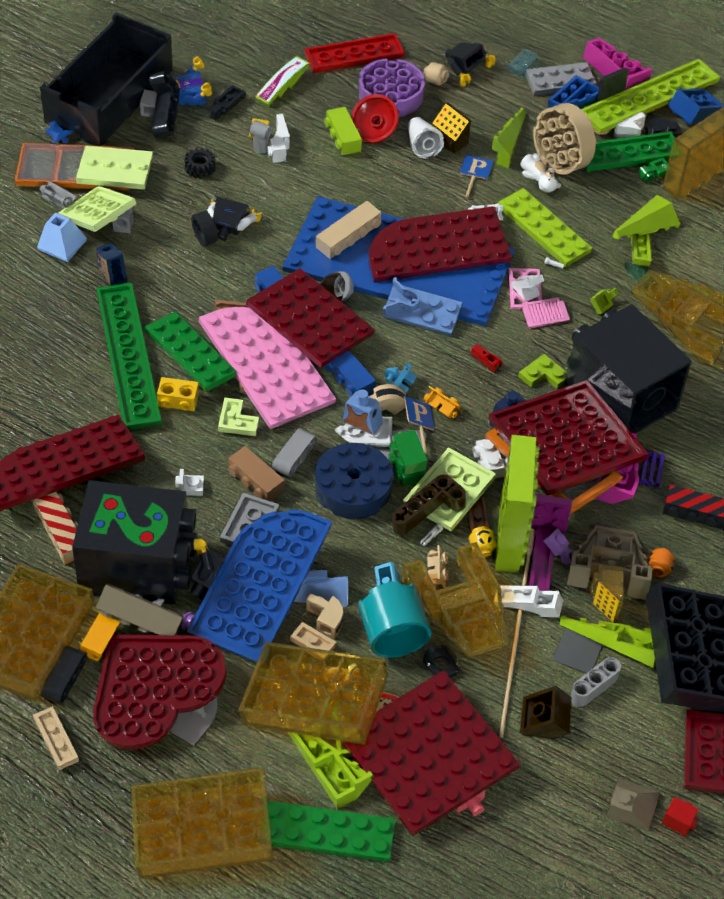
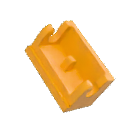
M98 614L80 645V650L87 652V658L99 661L120 622L111 617Z

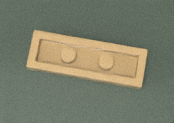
M53 706L34 714L33 719L58 770L79 762V758Z

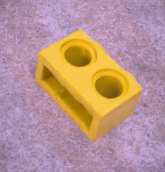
M161 377L157 391L158 406L195 411L199 396V382Z

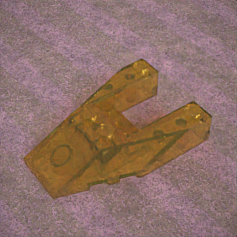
M648 270L632 288L630 293L695 357L713 365L721 355L724 340L695 324L705 315L724 325V294L704 283L698 285L690 283L688 279L682 278L678 280L671 278L669 274Z
M477 542L458 547L456 562L466 582L441 590H436L421 559L402 564L401 579L404 585L412 583L417 587L426 616L469 659L508 647L501 597L502 591Z

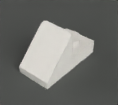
M640 112L618 123L615 127L614 137L640 136L646 115Z
M542 274L524 276L510 284L525 301H529L540 295L538 284L543 282L544 278Z

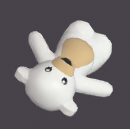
M529 154L523 158L521 167L525 171L522 172V175L538 181L539 189L549 193L561 187V184L554 177L553 168H548L547 170L544 163L540 161L539 154Z

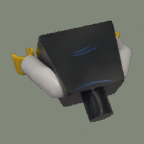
M218 196L216 202H214V199H211V205L207 209L215 223L216 229L219 230L218 239L223 241L227 240L229 233L238 235L240 231H243L251 223L259 222L262 216V212L256 213V209H252V213H250L247 204Z

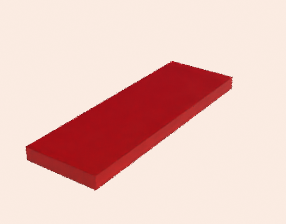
M396 33L305 48L304 50L313 74L370 64L381 59H387L388 61L405 58V51Z

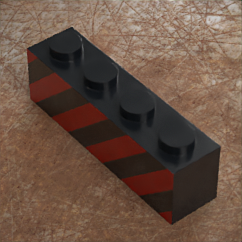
M673 485L669 486L662 514L724 530V498Z

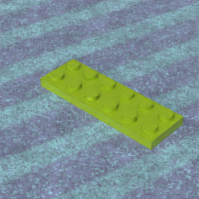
M524 188L498 202L499 205H503V213L554 258L564 264L565 267L591 253L592 247Z

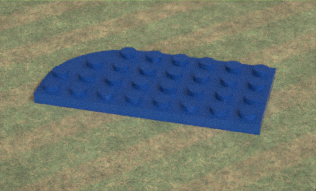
M289 510L267 513L260 516L261 518L251 525L248 524L238 534L225 557V562L212 582L187 630L188 635L205 638L213 642L216 647L262 666L333 525L332 521L306 511Z

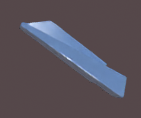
M327 570L309 571L294 602L307 603V598L311 593L323 597L328 602L334 596L340 601L342 607H348V576L327 578Z

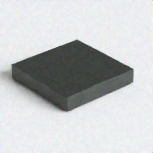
M626 67L600 78L596 103L625 91L629 73Z

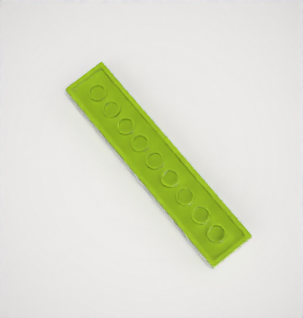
M697 59L581 110L591 120L592 127L601 134L615 128L618 123L640 112L646 114L669 104L677 89L706 88L719 82L720 76L700 59Z

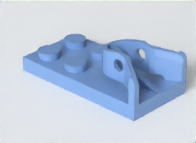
M394 278L392 290L386 305L382 308L384 318L452 336L462 308V302L402 286L397 281V278Z

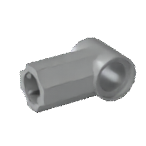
M257 120L252 123L250 134L253 135L255 153L262 154L267 152L272 127Z

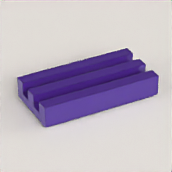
M647 451L648 459H652L649 480H645L647 459L643 463L640 484L659 488L665 454L661 453L660 456L657 455V452L650 454V451ZM656 460H658L659 466L656 482H653Z

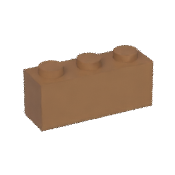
M246 446L228 458L229 473L234 477L236 476L244 487L252 490L256 497L271 502L284 492L285 480Z

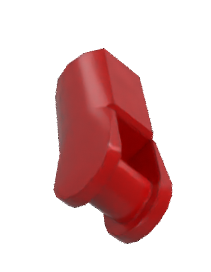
M476 344L471 349L470 355L483 363L490 371L495 372L497 367L503 365L499 357L491 354L480 345Z

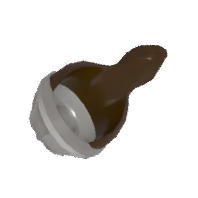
M343 271L327 275L320 283L321 286L341 302L347 300L354 292L352 278Z

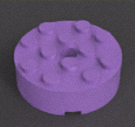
M387 59L374 61L368 64L360 73L359 100L373 94L387 96L397 106L399 117H405L416 111L423 102L424 76L415 65L404 60L387 61Z

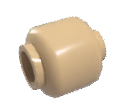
M432 62L424 69L425 79L431 84L439 86L448 79L449 72L445 65Z

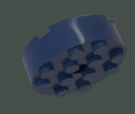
M364 443L339 444L326 451L319 459L315 469V494L320 504L333 511L334 515L347 519L366 518L378 513L379 509L385 504L387 505L390 500L393 469L387 457L376 448Z

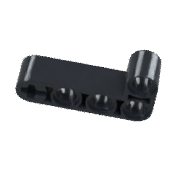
M165 70L149 76L150 85L157 92L152 125L153 134L157 139L174 134L180 94L178 83Z

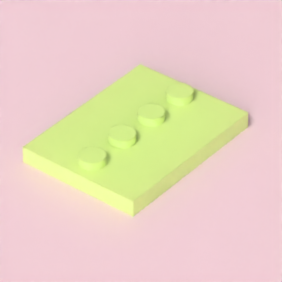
M85 146L76 176V183L145 190L153 152Z
M98 186L58 212V214L71 219L78 226L96 232L109 222L117 220L118 216L137 203L133 197Z
M448 447L403 499V504L437 476L442 474L450 476L465 489L466 507L461 511H454L443 503L426 518L452 531L496 479V473Z

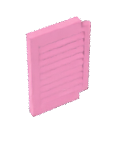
M559 297L524 303L525 307L522 308L529 329L570 322L564 301H560Z

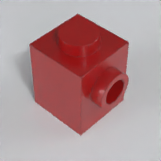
M674 797L662 824L686 836L689 829L694 830L699 820L696 817L698 808L694 807L690 802Z

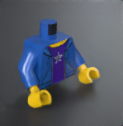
M199 56L193 60L195 66H191L183 75L175 77L180 88L179 104L195 106L197 104H206V96H211L212 87L209 83L203 84L200 71H197V69L201 70L205 66Z

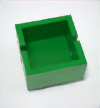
M415 429L394 434L392 442L389 444L390 453L388 454V460L391 465H394L395 477L397 481L400 480L402 487L416 484L425 475L428 460Z

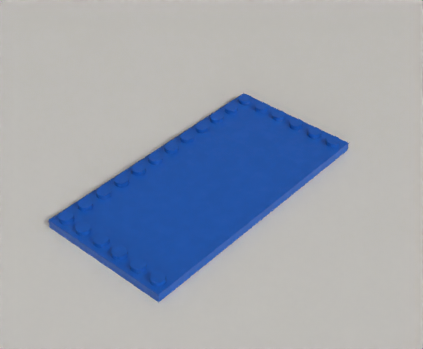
M317 196L282 266V271L293 273L301 268L314 280L320 282L331 273L343 271L352 278L354 291L388 300L393 287V280L373 282L369 267V251L374 238L381 230L403 219L381 213V224L379 227L368 232L365 237H361L339 255L329 259L316 248V235L350 213L357 206ZM509 247V250H510V253H511V256H512V259H513V256H514V254H515V249ZM511 262L399 278L397 281L402 286L462 302L458 319L486 327Z

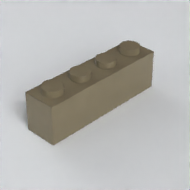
M111 584L105 585L96 608L100 609V614L107 617L112 615L119 617V622L129 626L133 623L138 626V630L148 634L151 631L158 635H176L184 617L179 613Z

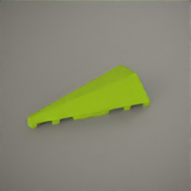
M520 108L519 113H515L514 117L516 118H511L504 125L503 130L498 132L499 136L493 137L492 150L498 152L497 165L506 168L510 166L527 113L524 108Z
M656 195L614 231L613 238L618 240L621 236L626 235L629 238L635 233L638 235L655 233L661 228L669 230L672 226L679 228L680 222L672 202Z
M566 615L560 617L559 625L648 666L654 667L656 665L650 628H645L643 631L632 628L631 625L599 621L598 624L587 623L586 618H580V621L568 618Z
M290 717L282 719L284 728L337 810L357 800L372 781L373 774L370 771L366 773L359 767L358 763L355 761L351 762L342 755V752L318 736L314 737L308 733L305 727L298 726L292 722Z

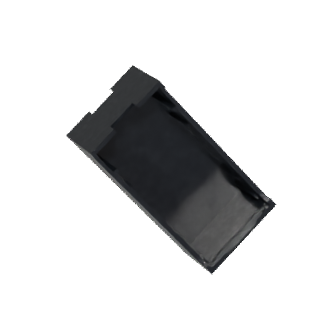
M115 12L112 15V22L47 86L45 83L40 86L44 123L49 124L55 120L62 130L65 127L80 133L81 139L101 146L139 107L144 90L154 91L150 85L149 76L165 70L169 73L173 71L171 35Z

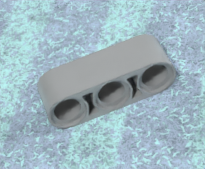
M298 428L274 459L272 469L287 477H291L315 446L317 436Z
M613 657L606 658L573 684L571 692L572 704L583 707L613 685L619 677L621 670L620 661Z

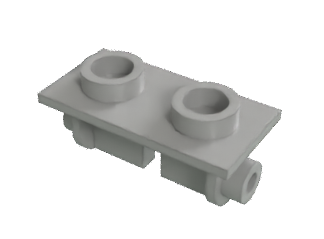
M49 181L48 185L40 187V191L43 194L42 197L63 209L72 204L76 199V195Z

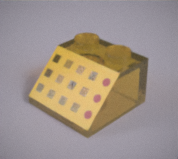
M599 565L597 572L593 573L590 596H593V604L613 623H617L623 604V567Z

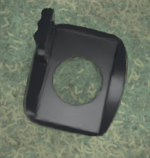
M430 644L427 645V652L423 656V662L434 676L443 671L437 669L434 665V661L440 657L446 658L450 663V667L444 670L450 678L460 672V663L449 647L441 645L433 648Z

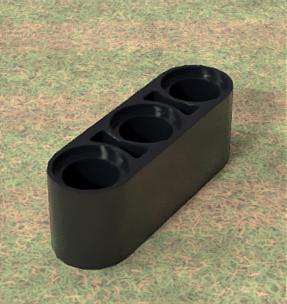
M66 645L42 687L41 697L62 704L85 665L87 652Z

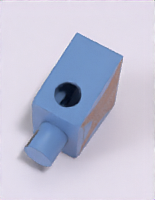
M366 390L355 392L346 402L343 422L374 435L383 424L378 400L369 397Z

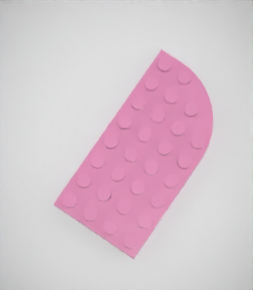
M223 308L199 317L200 325L220 355L236 370V379L244 387V391L269 429L335 403V396L308 357L250 308Z

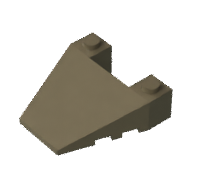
M596 525L587 536L586 541L582 542L579 549L572 554L567 585L587 588L589 577L627 584V596L646 600L645 595L649 592L652 580V567L646 562V554L642 553V546L635 532Z

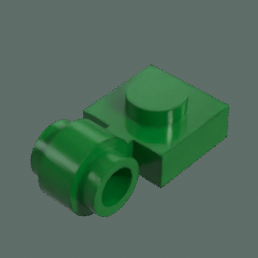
M662 157L650 162L649 166L641 167L639 169V176L643 181L650 182L654 179L655 175L658 178L672 172L673 168Z

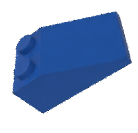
M704 88L677 89L668 104L672 112L681 116L688 125L700 124L724 110V105Z

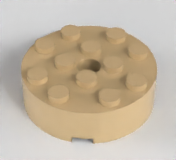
M563 103L545 109L536 118L538 120L537 125L533 129V138L536 151L545 165H550L557 174H568L586 167L591 162L597 140L591 120L579 107L570 103Z

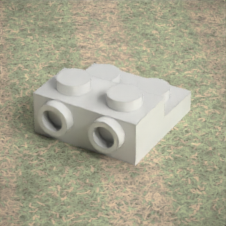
M477 440L476 445L473 447V454L475 458H478V464L496 473V478L505 477L508 458L496 449L490 440Z

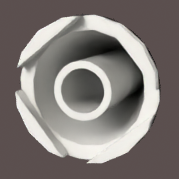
M419 117L412 118L409 121L408 130L413 152L419 158L427 159L428 156H436L444 146L442 133Z

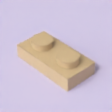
M304 622L298 626L290 638V641L324 661L336 647V641Z

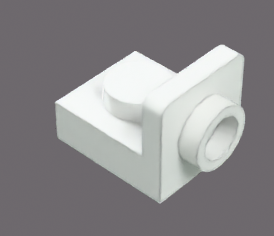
M180 469V474L175 479V487H178L179 491H186L187 496H203L204 476L184 475V469Z

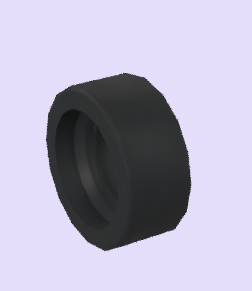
M207 211L194 214L191 217V222L199 243L204 247L218 241V233L211 215Z

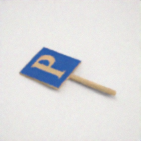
M469 155L465 156L460 174L472 176L466 198L470 195L475 177L488 180L493 160Z
M404 396L408 422L419 426L422 447L425 455H427L423 427L432 431L435 430L431 406Z

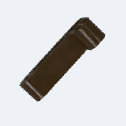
M442 474L437 476L392 513L393 531L398 535L407 534L443 503L454 511L463 510L466 507L465 489L448 475Z

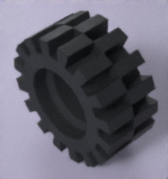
M195 148V151L191 149L190 153L187 152L185 156L186 173H189V176L194 175V178L199 176V179H202V176L207 178L208 174L211 176L212 172H215V155H213V152H209V149L204 151V148L200 150Z

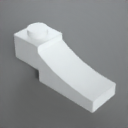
M283 114L276 115L277 131L274 138L270 139V146H267L268 156H271L273 163L286 161V149H289L290 136Z
M499 586L495 603L497 607L526 610L539 614L540 617H560L564 600L559 591H540L538 586Z

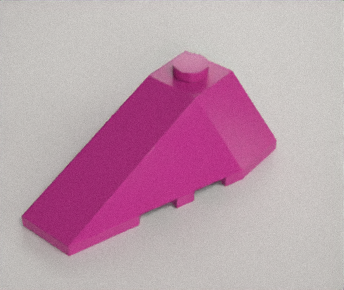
M638 463L617 470L623 476V479L595 499L613 504L633 498L639 484ZM610 474L600 476L596 484L610 476Z

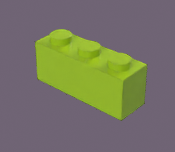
M346 107L327 110L324 122L326 128L330 130L331 138L335 140L337 150H340L342 156L361 152L362 138Z

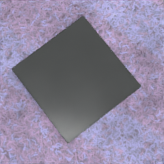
M566 628L552 661L588 673L593 669L603 644Z

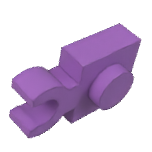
M557 528L544 542L555 556L560 555L563 564L568 565L571 563L574 551L567 547L570 543Z

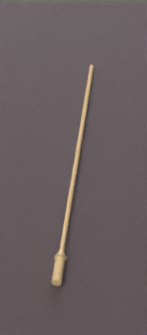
M531 529L529 533L522 586L527 584L530 557L534 552L535 529ZM518 609L499 738H503L522 616L521 609Z

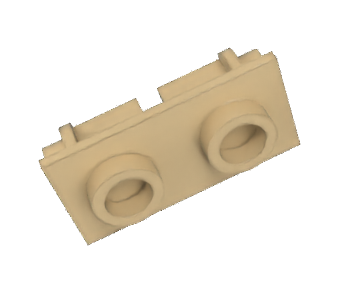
M437 545L438 551L431 550L427 555L428 569H432L428 570V584L432 588L442 584L443 588L446 589V581L449 580L446 569L448 555L446 552H443L440 545Z

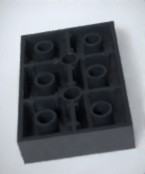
M656 583L645 596L661 703L724 714V596Z

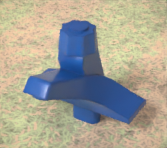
M55 120L49 123L50 128L45 130V133L53 137L52 144L60 140L63 144L69 142L66 136L74 132L73 130H62Z

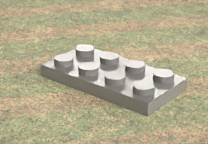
M587 62L526 69L525 72L534 96L558 92L575 75L596 85Z

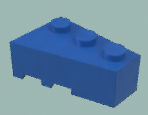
M575 75L548 100L547 109L563 103L573 104L580 109L595 104L599 87Z

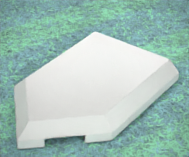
M382 417L383 424L374 435L347 423L336 428L335 432L349 443L390 447L389 444L392 441V417Z

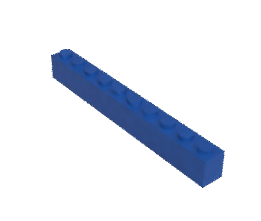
M271 266L255 274V289L261 292L284 277L274 266ZM350 351L325 365L326 370L335 376L338 384H342L350 397L359 390H366L368 396L374 393L373 388L376 387V380Z

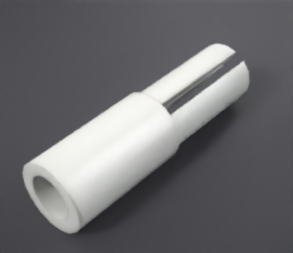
M437 524L420 543H423V546L427 545L443 530V527Z

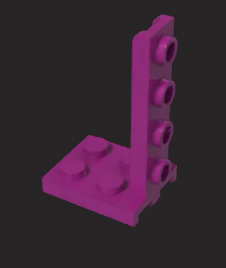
M535 494L537 499L531 528L537 530L529 586H538L540 591H549L554 554L545 544L544 540L557 528L561 533L566 534L572 499Z

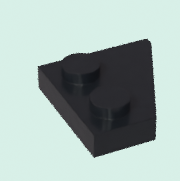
M652 116L645 117L643 127L647 135L672 132L674 138L682 136V131L677 121Z

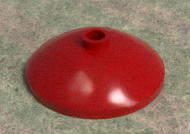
M381 94L366 96L356 104L352 111L351 119L362 141L379 143L389 138L396 130L399 122V112L397 106L390 98Z

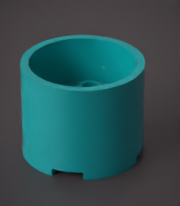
M399 581L384 583L369 590L370 594L364 600L359 601L358 607L371 650L375 655L384 658L405 656L417 651L429 641L431 629L418 589L414 584L402 585Z

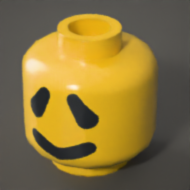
M485 526L472 530L469 536L472 552L481 557L492 555V552L497 548L493 531Z

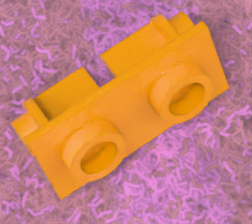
M429 386L431 393H427L424 396L426 404H429L436 410L441 404L442 407L439 409V412L448 418H456L457 410L462 413L458 400L453 397H446L445 393L437 387L434 389Z

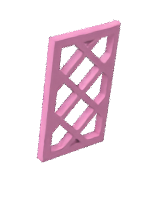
M509 268L510 309L522 310L525 307L524 303L531 302L534 299L537 301L542 300L541 283L538 284L540 295L529 301H525L516 293L510 284L517 280L513 277V273H519L521 275L519 278L529 274L540 275V269ZM517 298L522 302V304L516 305L514 304V300Z

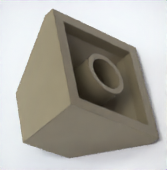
M618 778L606 817L648 831L660 792Z

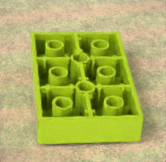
M512 435L499 507L495 571L519 573L520 566H524L537 499L535 491L537 490L538 481L536 474L538 473L539 464L537 462L539 446H536V437Z

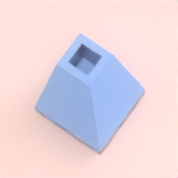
M54 213L45 223L37 250L68 262L86 242L87 238L71 219Z

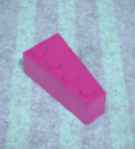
M597 38L587 42L583 58L603 76L624 67L629 70L625 90L650 79L653 69L642 67L641 62L637 60H630L627 58L628 55L626 53L615 51L616 48L604 40Z

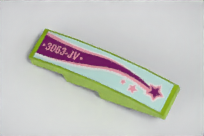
M298 56L293 58L263 86L255 96L256 100L270 107L277 97L281 98L288 88L292 89L310 63Z

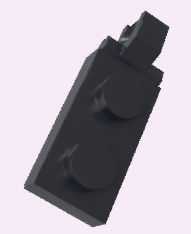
M234 85L230 86L213 101L212 109H210V118L216 120L221 114L225 115L246 96V91Z

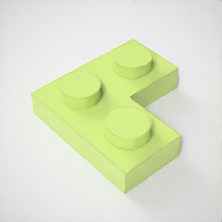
M224 398L218 432L256 436L259 417L241 415L243 400Z

